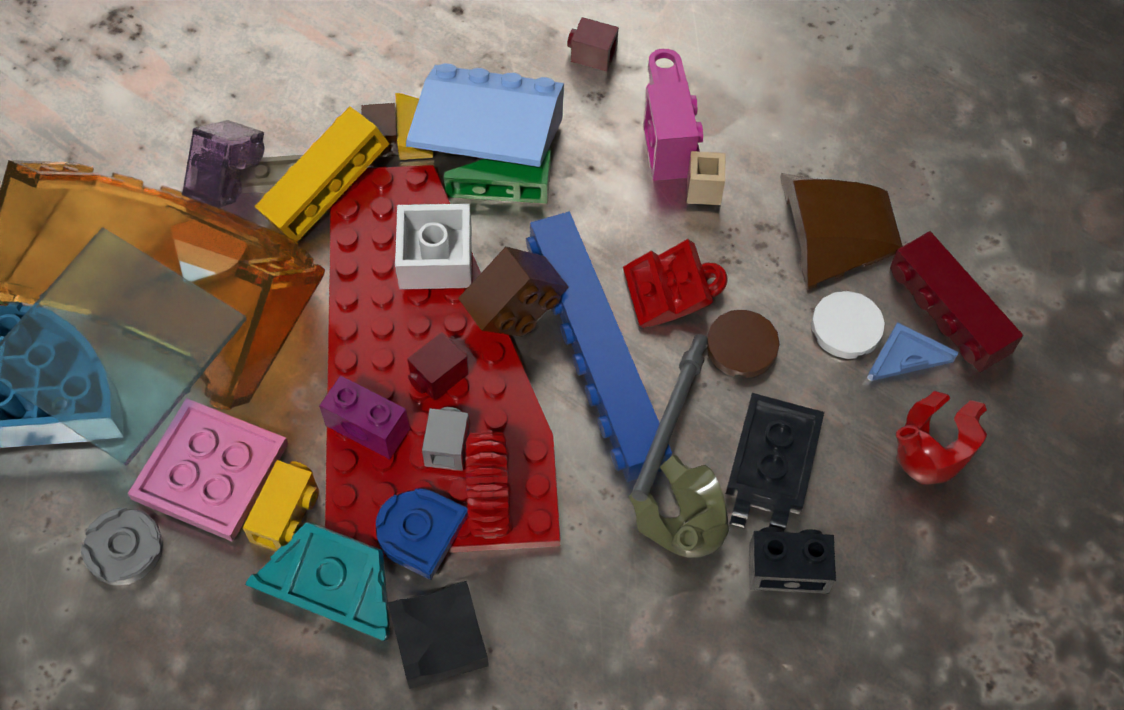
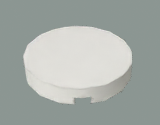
M850 291L834 292L824 297L816 306L811 322L812 333L814 332L817 343L821 348L833 356L845 359L857 358L858 355H864L865 353L867 355L873 352L882 339L885 326L882 312L877 305L866 296Z

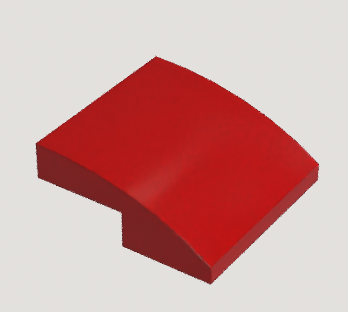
M689 239L684 240L660 255L649 251L623 266L639 326L642 328L681 318L714 303L695 243Z

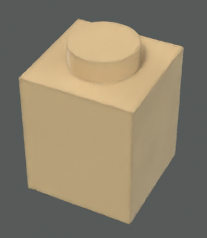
M691 151L687 175L688 204L721 205L725 186L726 153Z

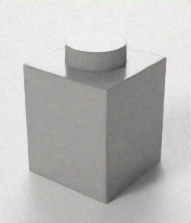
M444 407L440 410L430 408L422 447L426 467L463 471L466 441L470 433L468 413L453 407Z

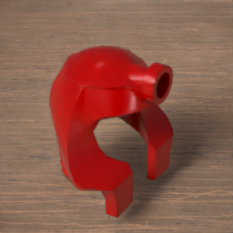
M934 391L928 397L916 402L908 412L905 426L896 432V438L899 443L896 458L903 470L913 480L922 485L944 483L955 477L986 440L987 433L979 424L980 416L987 411L984 403L970 400L956 413L954 421L959 431L958 439L950 445L943 447L929 434L930 420L932 415L951 399L950 396Z

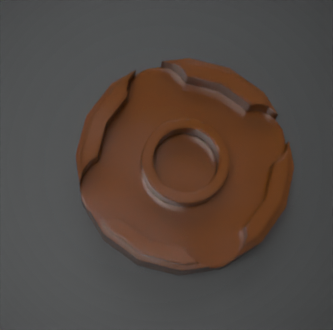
M731 310L720 315L712 323L707 336V353L714 366L726 375L733 377L739 375L745 376V378H753L765 373L774 364L780 346L778 332L771 321L761 314L749 310Z

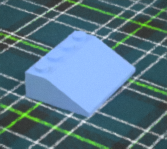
M448 63L434 65L425 79L406 139V147L540 167L563 118L564 83L555 82L547 77L533 79L521 77L517 73H490L483 68L471 70L456 68L455 65Z

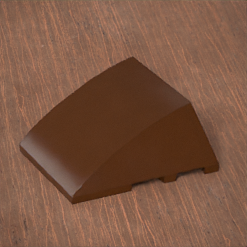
M781 173L780 178L786 204H791L802 256L800 264L807 291L817 287V283L831 277L837 279L844 276V273L861 265L866 267L893 256L897 249L903 246L888 191L859 182L809 178Z

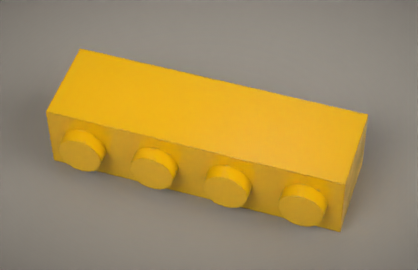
M349 106L342 115L336 118L324 134L311 145L306 153L287 170L286 174L264 194L263 198L254 207L272 225L296 244L389 145V142L377 126Z

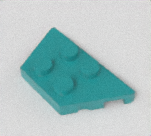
M306 522L292 536V540L287 545L281 546L270 557L271 560L259 572L252 574L246 581L245 585L380 640L385 641L389 639L390 625L383 550L312 522Z

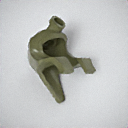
M672 455L660 468L672 485L671 489L674 491L673 494L676 496V501H678V506L680 507V515L676 518H665L659 514V506L650 492L645 501L635 500L631 493L628 497L634 506L637 528L643 535L680 556L700 558L710 555L722 546L729 532L727 508L722 489L715 474L708 466L701 465L690 468L684 465L678 456Z

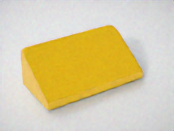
M395 93L397 144L400 160L433 158L432 150L406 147V139L419 98Z

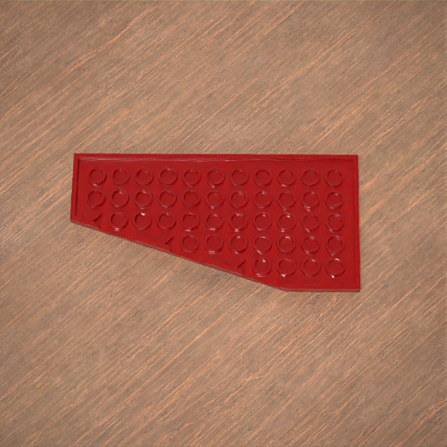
M434 166L367 168L331 206L327 394L338 378L342 376L405 408L410 430L392 457L388 459L327 427L325 528L381 549L376 535V518L382 505L394 495L397 496L408 491H415L418 488L427 489L468 508L466 456L463 471L426 467L422 454L430 408L440 410L444 407H453L468 413L470 433L492 430V432H502L506 437L510 530L506 536H496V538L484 539L483 537H474L469 531L467 517L447 553L560 547L553 433L510 336L482 331L458 299L467 288L399 289L395 268L397 205L450 204ZM472 253L473 282L481 274V271ZM443 332L467 356L468 375L434 401L426 392L419 393L410 383L407 359Z

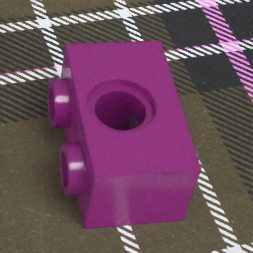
M342 376L338 378L319 405L325 426L388 459L392 457L410 430L405 408Z

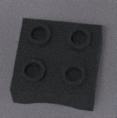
M467 581L453 584L428 595L388 602L409 689L489 666L488 656Z

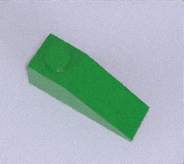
M551 150L547 151L540 167L482 159L445 171L446 195L448 198L548 204Z

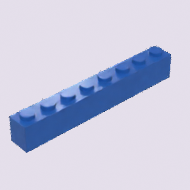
M570 211L530 222V237L526 238L528 252L545 256L569 287L560 296L559 303L551 310L554 315H560L563 322L560 325L563 340L566 345L572 344L575 352L572 355L575 370L579 376L584 374L588 385H585V393L590 406H597L600 417H597L600 432L604 439L610 438L614 448L610 450L614 467L617 471H623L627 482L636 480L660 424ZM669 444L660 466L672 456ZM659 466V469H658L657 473L662 471V469L660 468V466Z

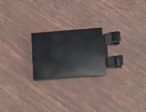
M755 393L751 394L725 493L736 497L729 524L745 528L750 507L752 506L773 512L769 527L780 528L784 532L789 513L801 514L825 412Z

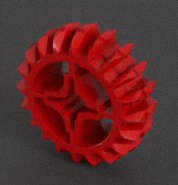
M490 430L470 433L466 441L469 531L474 537H483L484 539L496 538V536H506L510 530L507 440L502 432H492Z

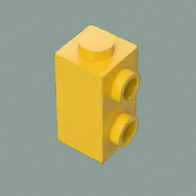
M276 460L243 526V530L250 543L277 551L281 546L287 545L292 540V536L303 526L301 521L307 509L311 510L315 506L319 495V488L309 467L296 461H291L288 464Z

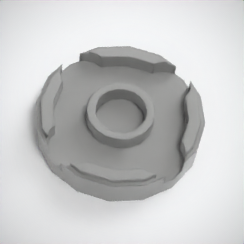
M116 508L101 514L89 525L85 533L84 545L82 544L81 555L85 566L99 581L111 585H128L144 578L155 568L162 555L163 537L156 522L146 512L138 509L136 511L128 510L127 508Z

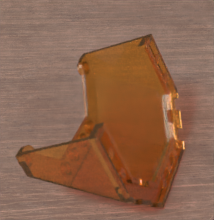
M8 160L0 188V305L8 306L10 302H22L93 317V323L106 328H117L123 331V336L127 339L137 342L145 341L154 345L153 350L167 356L176 355L184 359V364L195 369L206 385L204 394L210 399L209 403L220 409L231 410L233 407L249 403L321 282L325 269L321 265L314 264V258L306 250L299 249V244L295 240L177 189L161 185L160 190L143 186L144 181L114 172L111 177L93 173L94 168L92 166L81 163ZM179 261L217 274L185 284Z

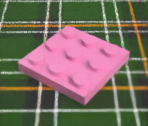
M186 398L129 490L128 495L133 501L233 542L253 508L276 460H280L288 446L287 439Z

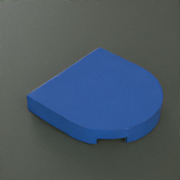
M418 488L415 491H408L397 496L394 495L382 505L376 518V535L379 546L384 554L395 563L432 580L468 517V508L427 489Z

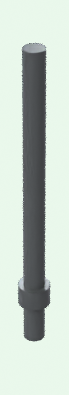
M695 335L690 349L684 352L679 364L680 374L632 491V497L637 501L647 500L694 376L698 375L704 363L702 355L707 345V337L705 335Z

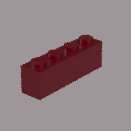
M931 231L897 249L890 266L894 278L909 290L914 296L917 305L928 312L937 323L941 333L954 342L960 349L962 357L968 363L973 364L981 373L1015 351L1024 335Z

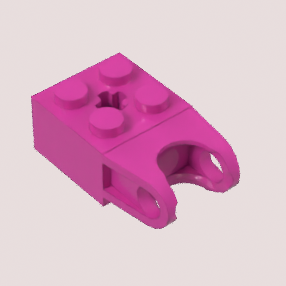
M662 48L655 50L649 56V83L646 86L643 131L653 181L687 178L691 151L700 152L698 143L703 142L702 123L696 122L695 119L698 111L696 95H690L682 59L676 51ZM667 58L674 65L670 68H661L655 62L658 59Z

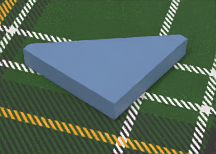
M897 322L871 368L867 379L873 381L953 363L959 352Z

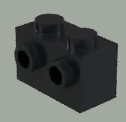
M766 527L759 531H754L749 544L750 590L829 594L836 581L834 535L822 534L821 531L816 529H806L799 533L783 532L780 528Z

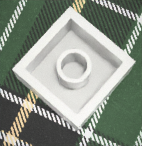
M470 204L397 205L395 268L399 289L468 288L472 284Z

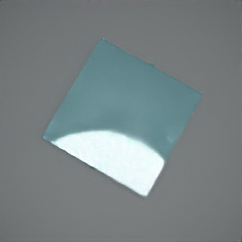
M102 227L50 287L40 294L35 304L0 342V382L127 467L185 394L190 393L194 383L247 319L242 313Z

